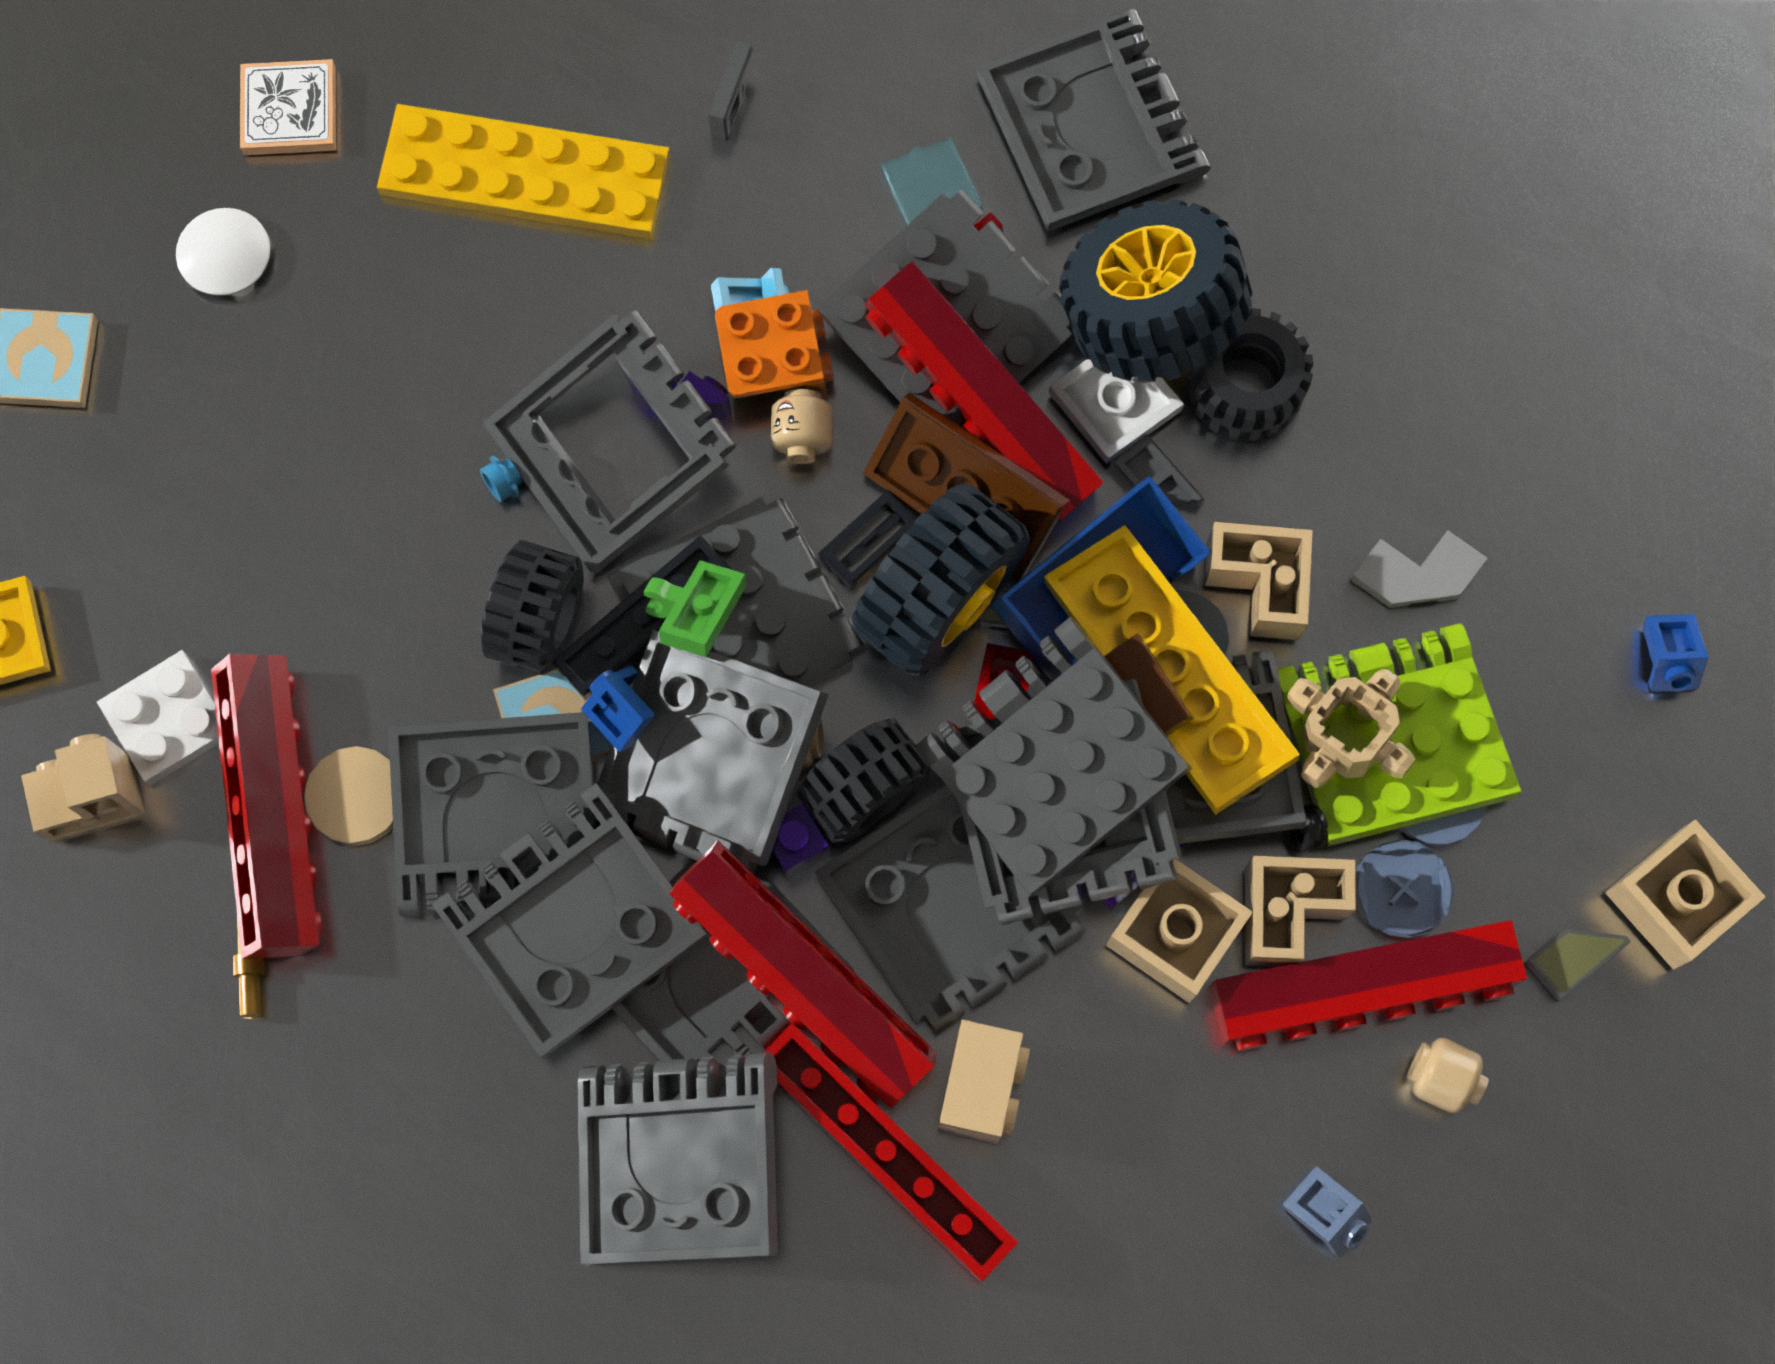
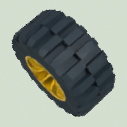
M1155 200L1144 202V207L1133 210L1129 206L1119 210L1118 216L1110 220L1106 217L1095 224V231L1091 234L1085 233L1077 241L1075 246L1077 251L1070 252L1063 266L1064 270L1059 283L1060 299L1078 346L1084 357L1091 360L1094 367L1107 374L1112 372L1113 377L1131 381L1132 377H1137L1138 381L1148 383L1155 382L1156 378L1165 376L1167 380L1180 378L1181 372L1193 369L1195 372L1207 366L1206 360L1212 356L1220 357L1230 346L1228 341L1230 339H1237L1245 326L1244 321L1250 315L1253 291L1235 232L1229 228L1228 222L1220 215L1210 212V209L1195 203L1188 207L1187 203L1182 200H1169L1168 204H1160Z
M959 484L956 487L950 488L943 497L937 498L930 508L915 520L913 526L907 533L902 535L891 553L882 561L876 574L871 577L865 587L864 594L856 604L857 609L853 612L852 623L855 632L907 675L922 676L927 674L934 666L939 665L945 656L951 653L966 634L972 630L977 623V619L990 607V604L1006 586L1010 576L1016 571L1019 561L1024 557L1027 550L1026 547L1030 541L1025 525L973 485Z

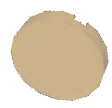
M358 746L338 749L320 760L310 773L304 792L306 813L316 829L329 839L349 846L374 843L390 833L393 829L390 760L376 750Z

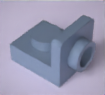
M1317 1166L1283 1203L1286 1211L1323 1240L1329 1250L1338 1258L1348 1249H1356L1364 1241L1369 1232V1224L1372 1221L1364 1204Z

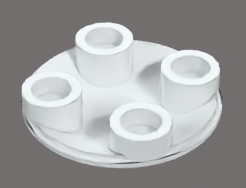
M233 208L213 209L197 216L185 227L176 247V261L184 279L195 289L217 296L232 294L233 296L241 297L250 293L254 288V283L265 271L270 257L269 236L261 223L252 215Z

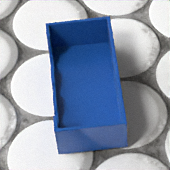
M1150 476L1134 486L990 604L1050 681L1058 678L1063 673L1043 654L1040 642L1047 636L1052 638L1073 664L1078 660L1069 652L1054 631L1069 616L1044 584V576L1124 525L1130 530L1169 583L1195 567L1211 553Z

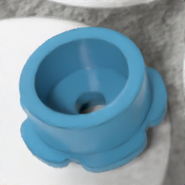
M491 456L489 458L491 463L480 469V474L488 489L499 502L510 496L518 497L519 491L517 486L523 483L518 470L508 458L500 462L497 457Z

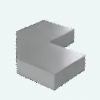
M1447 530L1421 566L1380 539L1350 580L1389 608L1436 600L1437 602L1457 600L1487 560V557L1449 530Z

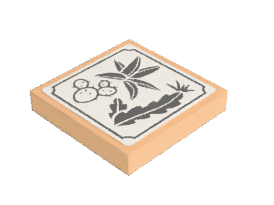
M333 59L240 64V149L243 155L336 151V66Z

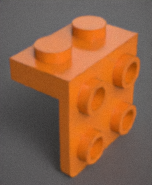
M808 290L725 305L716 310L715 319L727 388L732 397L741 398L806 385L808 390H814L822 394V399L828 398L825 382L834 381V374L829 352L820 354L817 338L826 337L823 318L816 311L817 309L812 310Z

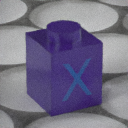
M803 804L786 812L771 852V856L787 882L830 857L828 843Z

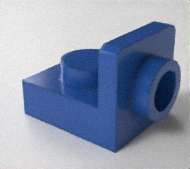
M1696 615L1646 616L1643 632L1653 663L1648 681L1650 690L1653 692H1682L1698 689L1709 657Z
M632 665L615 673L612 669H609L598 676L589 688L592 692L591 696L581 708V711L618 752L632 747L655 716L653 711L630 687L639 674Z

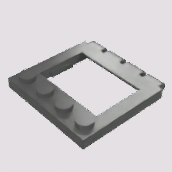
M632 311L622 319L615 314L610 316L482 422L506 457L514 464L522 479L590 572L595 574L730 466L725 457L737 446L718 418H712L703 426H700V423L710 416L712 410L690 381H684L676 388H672L684 377V373L664 346L657 344L645 352L656 341L657 337L638 311ZM611 354L690 459L671 476L666 474L630 504L631 508L617 520H615L539 416L543 410Z
M1134 679L1124 681L1143 705L1137 681ZM997 718L990 719L996 728L1002 724ZM973 725L959 728L972 748L985 738ZM944 738L947 748L956 760H959L961 757L950 747ZM1165 791L1140 810L1146 836L1089 851L1035 896L1028 895L1012 872L1007 873L1004 861L960 804L985 908L995 907L998 920L1002 926L1036 917L1037 913L1033 898L1036 896L1039 898L1044 914L1083 905L1084 896L1081 885L1085 883L1092 902L1132 892L1133 888L1129 874L1131 871H1135L1140 889L1176 880L1173 860L1181 859L1182 854Z

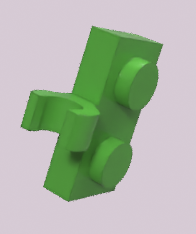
M700 560L684 588L673 585L661 578H651L644 590V596L651 598L645 611L653 617L666 618L659 630L660 644L707 657L746 588L745 574Z

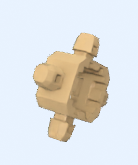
M1382 669L1377 671L1366 684L1356 677L1337 679L1325 695L1321 692L1322 687L1309 679L1299 678L1288 692L1287 698L1290 704L1304 715L1308 712L1310 714L1302 733L1305 750L1311 753L1302 767L1301 777L1304 781L1315 788H1319L1325 785L1336 772L1346 779L1364 777L1376 761L1381 764L1379 769L1392 777L1402 779L1416 759L1412 752L1403 744L1398 742L1395 745L1391 742L1400 724L1397 706L1391 702L1400 686L1398 676L1388 669ZM1341 704L1346 708L1353 704L1358 708L1357 712L1369 721L1373 718L1378 722L1376 729L1379 730L1378 734L1361 753L1354 748L1349 753L1343 749L1344 744L1332 735L1328 738L1323 734L1325 731V727L1322 726L1323 723Z

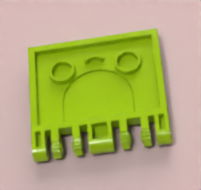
M1461 623L1440 628V641L1435 631L1422 633L1421 645L1429 665L1427 669L1416 671L1415 658L1406 638L1393 640L1392 649L1400 672L1398 676L1400 686L1391 702L1397 706L1400 724L1391 742L1395 745L1398 742L1403 744L1412 752L1416 759L1402 779L1392 777L1380 770L1381 764L1376 761L1364 777L1346 779L1336 772L1325 785L1319 788H1315L1307 783L1313 804L1322 810L1328 822L1327 846L1519 797L1522 791L1475 666L1468 635ZM1384 642L1349 651L1353 675L1366 684L1377 671L1382 669H1388L1395 674L1392 658ZM1342 654L1328 657V669L1333 678V683L1337 679L1350 678ZM1313 662L1299 664L1300 678L1309 679L1321 686L1319 675ZM1291 665L1277 670L1289 732L1294 747L1300 754L1299 762L1302 768L1311 754L1305 750L1302 734L1310 714L1308 712L1304 715L1290 704L1287 698L1288 692L1299 679L1294 666ZM1341 704L1323 723L1322 726L1325 727L1323 734L1328 738L1332 735L1344 744L1343 749L1349 753L1353 748L1361 753L1378 734L1379 730L1376 729L1378 722L1373 718L1369 721L1357 712L1358 708L1353 704L1349 708Z

